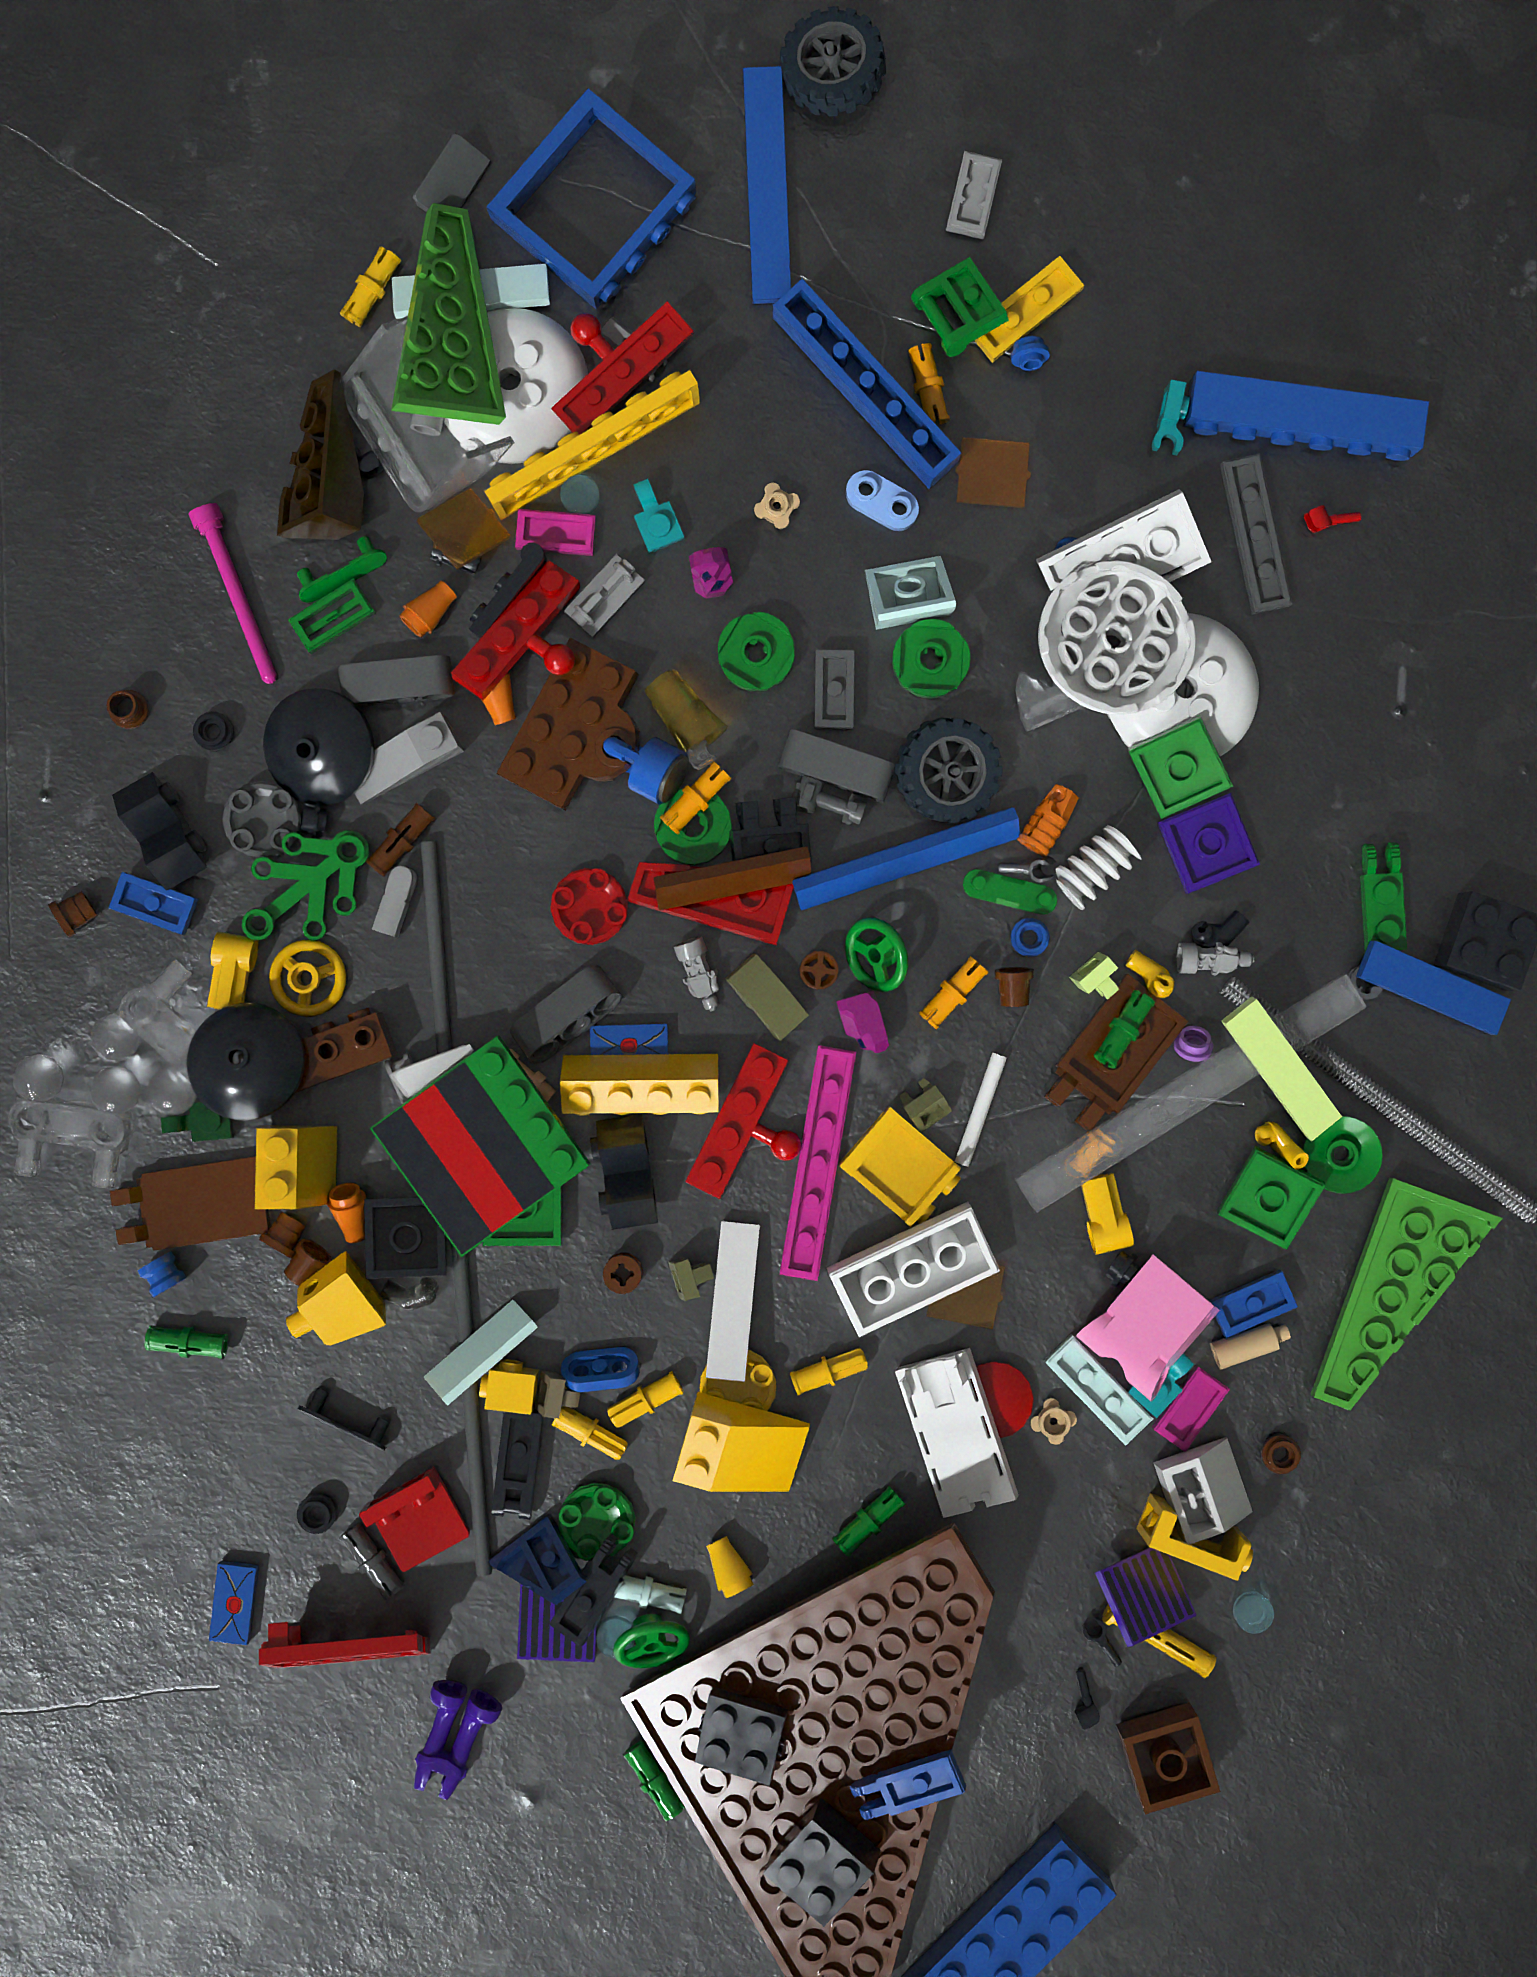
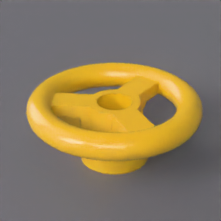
M310 939L295 941L285 946L274 958L269 972L270 988L276 1001L288 1012L305 1017L317 1016L329 1011L341 999L346 986L345 966L338 953L329 945ZM303 951H313L323 955L330 963L316 967L311 963H298L291 956ZM283 967L289 971L287 975L289 986L292 990L299 993L297 1003L291 1000L282 988L281 972ZM304 971H309L312 975V981L309 985H304L301 982V974ZM335 974L334 986L327 998L317 1004L310 1005L312 992L317 989L320 980Z

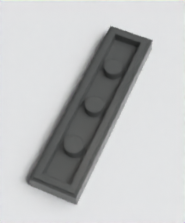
M1259 453L1222 461L1220 468L1252 615L1290 607L1293 603L1261 455Z

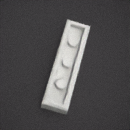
M721 1221L706 1378L745 1382L760 1225Z

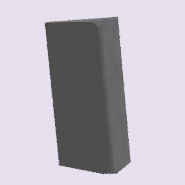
M455 132L413 196L416 205L425 212L433 203L462 208L487 170L491 160Z

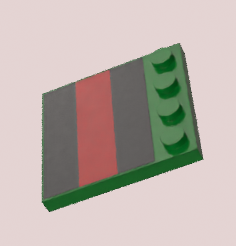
M500 1035L493 1038L370 1127L375 1137L461 1257L591 1165Z

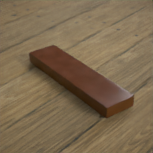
M800 847L654 877V886L659 910L792 884L794 879L811 874V858L808 847Z

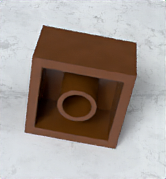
M1190 1702L1116 1724L1137 1798L1145 1814L1221 1792L1199 1717Z

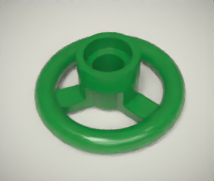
M874 917L860 919L851 926L845 940V954L854 976L864 986L877 992L892 991L900 986L907 975L909 960L905 943L896 929L886 921ZM866 929H875L883 933V935L869 943L859 938L861 932ZM857 952L866 956L868 962L873 966L875 978L864 970L858 959ZM897 962L896 971L889 979L886 967Z
M646 1614L636 1618L632 1623V1628L617 1638L613 1646V1654L618 1662L628 1667H657L681 1656L688 1648L690 1635L685 1627L676 1622L663 1621L662 1617L657 1614ZM665 1633L677 1636L678 1642L666 1641ZM635 1640L636 1646L625 1650V1647ZM655 1652H662V1653H659V1654H656V1655H651V1656H641V1655L646 1654V1653H647V1654H650V1653H655Z

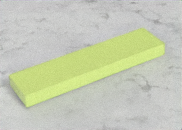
M1251 996L1221 1020L1306 1138L1313 1141L1342 1117L1256 998Z

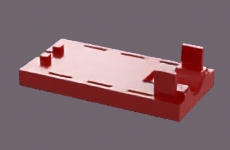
M288 1622L268 1624V1641L263 1642L259 1649V1665L272 1668H286L431 1654L430 1638L418 1635V1631L407 1630L405 1635L302 1645L301 1625L288 1626Z

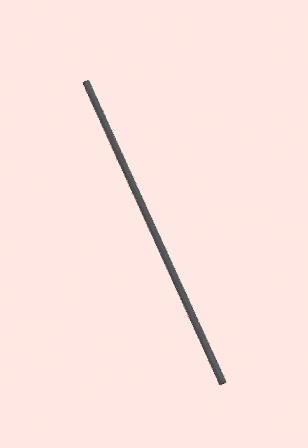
M436 841L421 842L436 1052L440 1054L451 1050L452 1044ZM451 1243L459 1345H461L473 1334L468 1254L461 1257ZM476 1381L462 1394L476 1575L487 1576L492 1574V1569L489 1563L491 1556L478 1386Z

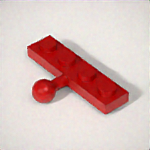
M667 301L614 350L601 335L600 321L592 314H579L573 319L570 326L573 339L581 345H590L603 361L551 409L572 433L578 432L579 435L593 427L591 423L597 417L610 412L692 337L694 331Z
M548 560L451 672L453 680L484 701L528 648L544 658L545 667L552 674L564 675L570 672L575 664L573 651L564 644L551 645L539 635L580 589L579 580Z
M756 1043L753 1044L685 1181L686 1183L721 1199L752 1137L769 1145L773 1155L780 1160L789 1161L799 1154L801 1141L795 1132L790 1130L776 1132L759 1123L790 1060Z

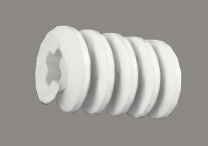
M1107 825L1103 828L1105 839L1097 835L1091 838L1094 850L1085 845L1079 849L1082 860L1073 855L1067 859L1070 870L1061 865L1056 868V874L1059 879L1056 880L1057 884L1080 910L1085 908L1081 899L1083 895L1092 900L1097 898L1093 886L1097 885L1104 890L1109 888L1105 880L1106 875L1116 880L1121 878L1117 870L1118 865L1128 870L1132 869L1128 858L1130 855L1141 860L1139 853L1126 836L1112 826Z

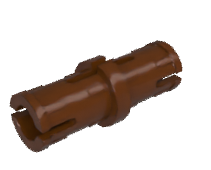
M416 802L395 829L393 827L389 828L386 832L389 836L370 858L366 859V862L380 875L385 877L405 851L411 852L415 847L412 843L435 818Z

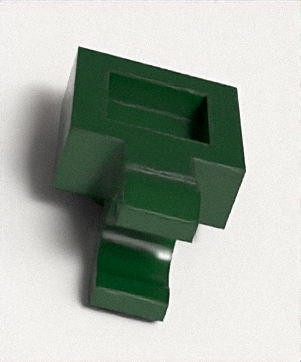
M202 1102L189 1103L190 1114L161 1117L162 1133L191 1130L192 1142L234 1138L232 1119L213 1112Z

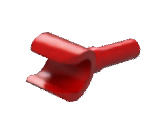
M1325 505L1313 508L1303 515L1308 529L1313 533L1324 530L1331 525L1361 521L1360 512L1329 516Z

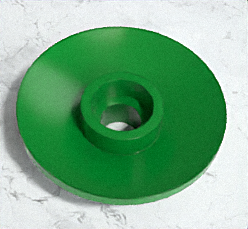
M1342 1116L1313 1141L1306 1138L1303 1151L1309 1157L1305 1165L1307 1173L1323 1180L1326 1185L1324 1189L1333 1193L1346 1194L1363 1189L1374 1180L1382 1164V1146L1374 1130L1363 1121L1349 1116ZM1339 1146H1344L1348 1150L1346 1158L1342 1160L1334 1157V1150Z

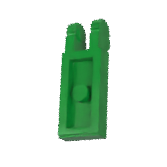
M1389 842L1386 846V874H1376L1377 852L1374 844H1364L1362 848L1363 875L1360 876L1365 952L1370 941H1378L1396 950H1407L1403 872L1400 873L1401 857L1397 842Z

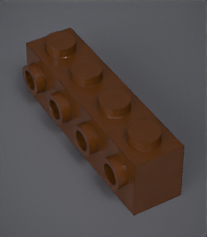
M365 1008L347 1015L349 1022L335 1027L333 1021L311 1028L313 1035L302 1039L305 1050V1069L301 1083L295 1093L397 1056L398 1054L383 1013L375 1012L371 1014L370 1008ZM243 1053L237 1055L240 1062L236 1063L235 1065L240 1064L243 1061Z

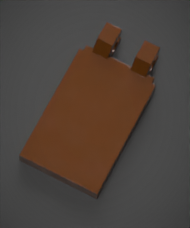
M1125 974L1117 984L1119 990L1109 999H1105L1055 1064L1058 1067L1055 1073L1060 1077L1044 1096L1054 1106H1061L1074 1088L1088 1098L1090 1101L1074 1120L1085 1130H1092L1104 1113L1110 1115L1112 1112L1119 1113L1189 1022L1160 998L1153 996L1146 987L1129 974ZM1133 990H1138L1141 992V998L1145 993L1154 1000L1155 1005L1150 1009L1139 1027L1140 1035L1137 1040L1130 1042L1117 1063V1067L1115 1069L1109 1068V1062L1107 1061L1106 1065H1103L1095 1059L1094 1053L1099 1049L1111 1029L1109 1023L1114 1017L1118 1018L1131 997Z
M256 1156L141 1174L142 1178L136 1179L137 1186L110 1191L112 1207L140 1202L143 1224L116 1229L118 1245L146 1241V1248L152 1247L153 1251L267 1233L271 1227L268 1209H255Z

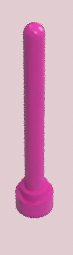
M209 503L199 506L188 513L195 530H199L201 535L206 536L260 676L265 683L272 684L276 681L277 674L220 532L223 528L221 521L224 518L218 503Z

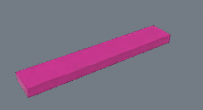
M820 1045L817 1047L779 1275L818 1281L856 1051Z

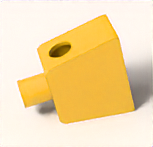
M345 1251L298 1287L297 1308L299 1311L286 1317L287 1327L295 1338L314 1330L324 1344L331 1346L385 1326L386 1308L384 1300L369 1280L366 1279V1276L347 1251Z

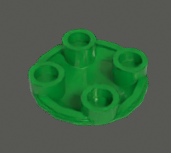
M592 1483L577 1488L567 1496L560 1508L558 1526L569 1548L576 1552L580 1559L588 1561L596 1555L610 1534L616 1536L618 1541L616 1548L609 1556L615 1555L626 1547L634 1535L635 1514L632 1503L622 1491L608 1484Z

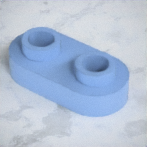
M869 470L855 473L847 483L846 498L855 510L893 531H904L915 523L919 512L918 502L905 489ZM862 484L871 485L873 488L872 494L868 496L862 495L859 492V486ZM896 503H902L906 506L907 511L903 515H897L893 512L892 506Z

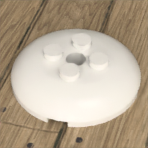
M524 308L496 309L487 311L500 386L503 379L509 376V374L521 378L519 386L513 390H505L501 387L506 418L500 425L444 418L443 421L451 434L474 454L499 463H524L536 453L544 452L546 455L559 447L557 443L563 437L572 433L551 408L588 374V369L576 341L568 331L553 319L539 312Z
M1098 562L1095 566L1071 573L1053 590L1040 617L1038 628L1039 649L1044 666L1052 680L1068 697L1078 704L1106 714L1125 715L1139 713L1157 706L1175 692L1187 676L1195 652L1196 637L1193 620L1189 619L1187 611L1181 602L1183 598L1179 592L1156 572L1129 562ZM1113 635L1119 638L1122 647L1112 649L1106 636Z
M1187 613L1189 619L1193 620L1196 637L1194 658L1185 677L1192 687L1193 694L1190 698H1182L1175 691L1166 700L1148 710L1125 715L1108 714V717L1121 736V740L1126 746L1131 747L1201 715L1221 757L1243 738L1254 719L1259 698L1257 670L1249 651L1229 628L1211 618Z

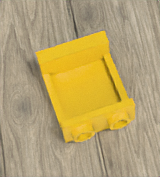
M889 1105L838 1163L845 1172L854 1177L910 1227L916 1221L919 1224L925 1222L936 1208L931 1203L941 1192L945 1195L949 1194L961 1179L957 1175L961 1167Z
M1152 1493L1149 1494L1136 1528L1149 1547L1237 1581L1241 1572L1248 1570L1253 1558L1252 1543L1237 1526H1233L1225 1532L1221 1543H1215L1208 1539L1193 1544L1185 1543L1178 1536L1176 1527H1174L1178 1517L1177 1513L1165 1498Z

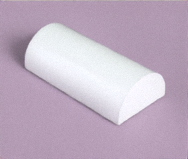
M968 1201L826 1268L859 1337L1000 1271Z

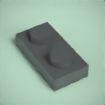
M816 649L814 729H853L855 650Z

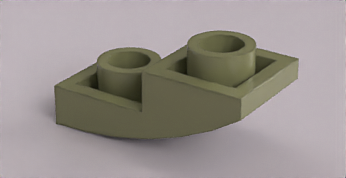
M755 953L725 978L746 1006L757 1014L772 1035L780 1041L809 1016L786 986Z

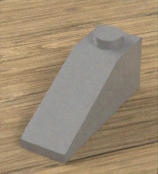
M439 712L406 729L375 749L370 774L363 786L355 793L360 804L363 805L464 752L448 719Z

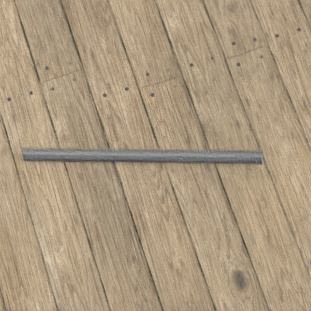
M1232 976L1228 979L1220 994L1226 992L1224 997L1230 995L1228 1000L1234 998L1232 1003L1237 1000L1236 1006L1240 1003L1243 1004L1251 996L1256 998L1285 1039H1288V1043L1291 1041V1046L1295 1044L1294 1049L1299 1047L1298 1052L1303 1050L1301 1054L1307 1053L1306 1058L1311 1056L1309 1060L1314 1058L1313 1063L1318 1061L1317 1066L1322 1064L1321 1069L1326 1067L1325 1072L1330 1070L1329 1075L1334 1073L1332 1077L1338 1076L1337 1081L1342 1079L1340 1083L1346 1082L1344 1086L1349 1084L1350 1086L1347 1089L1353 1087L1354 1089L1351 1092L1357 1090L1355 1095L1361 1093L1359 1098L1365 1096L1363 1101L1369 1099L1367 1104L1373 1102L1371 1107L1377 1105L1375 1110L1381 1108L1378 1111L1379 1113L1384 1111L1382 1115L1388 1114L1386 1118L1392 1117L1390 1121L1395 1119L1394 1124L1399 1122L1398 1127L1403 1125L1402 1130L1407 1128L1406 1133L1411 1131L1410 1136L1415 1134L1413 1138L1419 1137L1417 1141L1423 1140L1421 1144L1427 1143L1425 1147L1430 1145L1429 1150L1434 1148L1433 1153L1438 1151L1437 1156L1442 1154L1441 1159L1445 1158L1444 1161L1450 1160L1448 1164L1454 1163L1452 1167L1457 1166L1456 1170H1460V1173L1465 1171L1464 1176L1469 1174L1468 1179L1472 1178L1471 1181H1474L1479 1187L1484 1186L1482 1190H1487L1486 1193H1491L1490 1196H1495L1494 1199L1499 1198L1498 1202L1501 1201L1502 1205L1505 1204L1506 1208L1509 1207L1510 1211H1514V1214L1518 1213L1517 1216H1522L1521 1219H1526L1525 1222L1531 1221V1224H1533L1537 1220V1203L1534 1204V1200L1530 1201V1197H1526V1194L1523 1195L1522 1191L1519 1192L1518 1188L1515 1189V1186H1511L1510 1182L1507 1183L1506 1179L1503 1180V1177L1499 1178V1174L1495 1175V1171H1492L1491 1168L1488 1169L1487 1165L1484 1166V1163H1480L1479 1159L1476 1160L1475 1156L1472 1157L1471 1153L1468 1155V1151H1465L1460 1145L1457 1146L1456 1142L1453 1143V1140H1449L1448 1136L1445 1137L1444 1133L1441 1134L1440 1130L1437 1131V1128L1426 1122V1119L1422 1120V1116L1418 1117V1113L1414 1114V1110L1410 1111V1107L1406 1108V1104L1403 1105L1402 1101L1399 1102L1398 1098L1395 1099V1096H1391L1390 1092L1387 1094V1090L1383 1091V1087L1379 1088V1084L1376 1085L1375 1081L1372 1082L1371 1078L1368 1079V1076H1364L1363 1072L1360 1073L1359 1069L1356 1071L1355 1066L1352 1068V1064H1348V1061H1344V1058L1341 1059L1340 1055L1337 1056L1336 1052L1333 1053L1332 1049L1329 1050L1328 1046L1326 1047L1324 1043L1322 1044L1313 1035L1310 1036L1309 1032L1306 1033L1305 1029L1302 1030L1301 1026H1298L1297 1023L1295 1024L1293 1020L1291 1021L1289 1017L1287 1018L1278 1009L1275 1010V1006L1271 1007V1003H1267V1000H1263V997L1260 998L1259 994L1256 995L1255 991L1252 992L1251 988L1248 989L1247 985L1244 986V983H1240L1239 979L1236 980V977Z

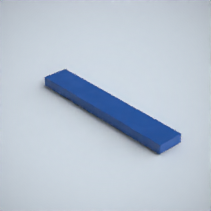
M781 66L743 68L752 299L753 304L776 303L791 289Z
M1011 807L794 879L792 883L800 910L802 911L1016 840L1020 835L1019 818L1015 808Z

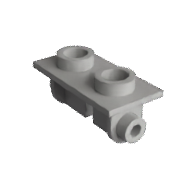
M616 554L569 604L564 612L593 637L645 580L635 572V568L627 560H622Z

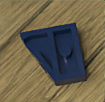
M548 1516L489 1560L492 1567L555 1605L587 1582L556 1522Z

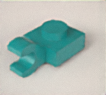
M1171 379L1164 389L1157 423L1158 430L1152 440V451H1158L1161 439L1169 438L1173 441L1172 455L1177 456L1183 447L1184 439L1176 424L1179 419H1185L1189 407L1190 396L1184 395L1186 382Z
M648 479L633 484L644 511L634 515V519L648 553L650 554L685 539L670 501L658 505Z
M1183 1353L1171 1366L1165 1382L1152 1402L1131 1384L1126 1390L1157 1418L1183 1391L1175 1381L1184 1376L1194 1363Z

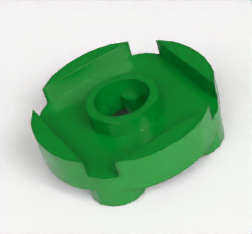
M753 612V614L739 616L730 621L720 635L718 641L719 665L728 680L742 689L767 691L781 683L793 666L795 654L791 634L787 626L771 614ZM759 641L764 644L763 652L767 656L764 660L758 658L755 662H752L748 659L750 653L745 649L748 644L755 646Z
M938 619L921 620L906 629L896 641L892 653L893 671L901 687L913 695L928 699L943 697L956 690L967 675L970 666V649L966 640L948 622ZM928 649H935V655L942 657V663L935 664L934 669H927L926 663L920 661V656L926 655Z
M682 789L678 790L670 801L659 805L656 811L654 829L657 841L665 853L677 862L688 865L710 862L722 853L730 840L729 831H732L729 810L721 798L715 794L707 802L709 807L704 812L700 810L696 814L700 817L699 824L704 826L703 832H695L693 837L686 835L687 828L683 827L677 835L659 817L664 815L684 794Z

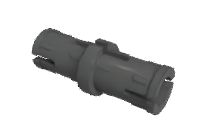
M360 1522L339 1537L360 1564L357 1569L361 1574H367L383 1596L384 1601L389 1599L391 1594L395 1595L405 1586L404 1582L399 1579L386 1561V1552L383 1548L378 1550L362 1528Z

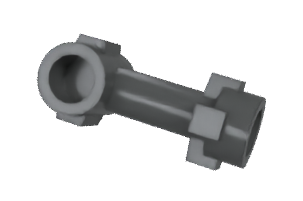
M803 776L801 782H797L792 797H795L797 810L814 814L816 806L842 814V823L851 825L853 822L860 825L867 802L860 800V796L851 794L849 800L822 792L824 783L808 776Z

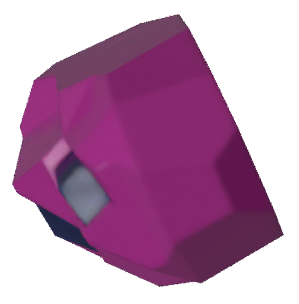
M713 547L702 549L689 556L695 592L706 599L725 595L733 585L727 548Z
M874 990L836 1001L846 1035L855 1038L861 1049L880 1053L889 1047L887 1033Z

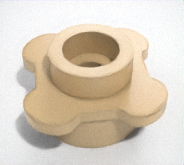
M769 483L765 486V495L762 501L754 507L755 515L760 519L765 518L778 529L786 528L789 525V517L793 509L799 507V497L795 493L788 494L784 492L777 483ZM778 502L780 503L781 507L779 509H775L773 507V504Z
M1048 1398L1043 1402L1041 1412L1031 1418L1030 1425L1035 1432L1041 1431L1048 1437L1051 1444L1057 1445L1063 1442L1064 1436L1069 1432L1070 1427L1076 1424L1077 1417L1073 1411H1066L1060 1407L1059 1402L1055 1398ZM1056 1418L1057 1423L1054 1425L1050 1424V1419Z

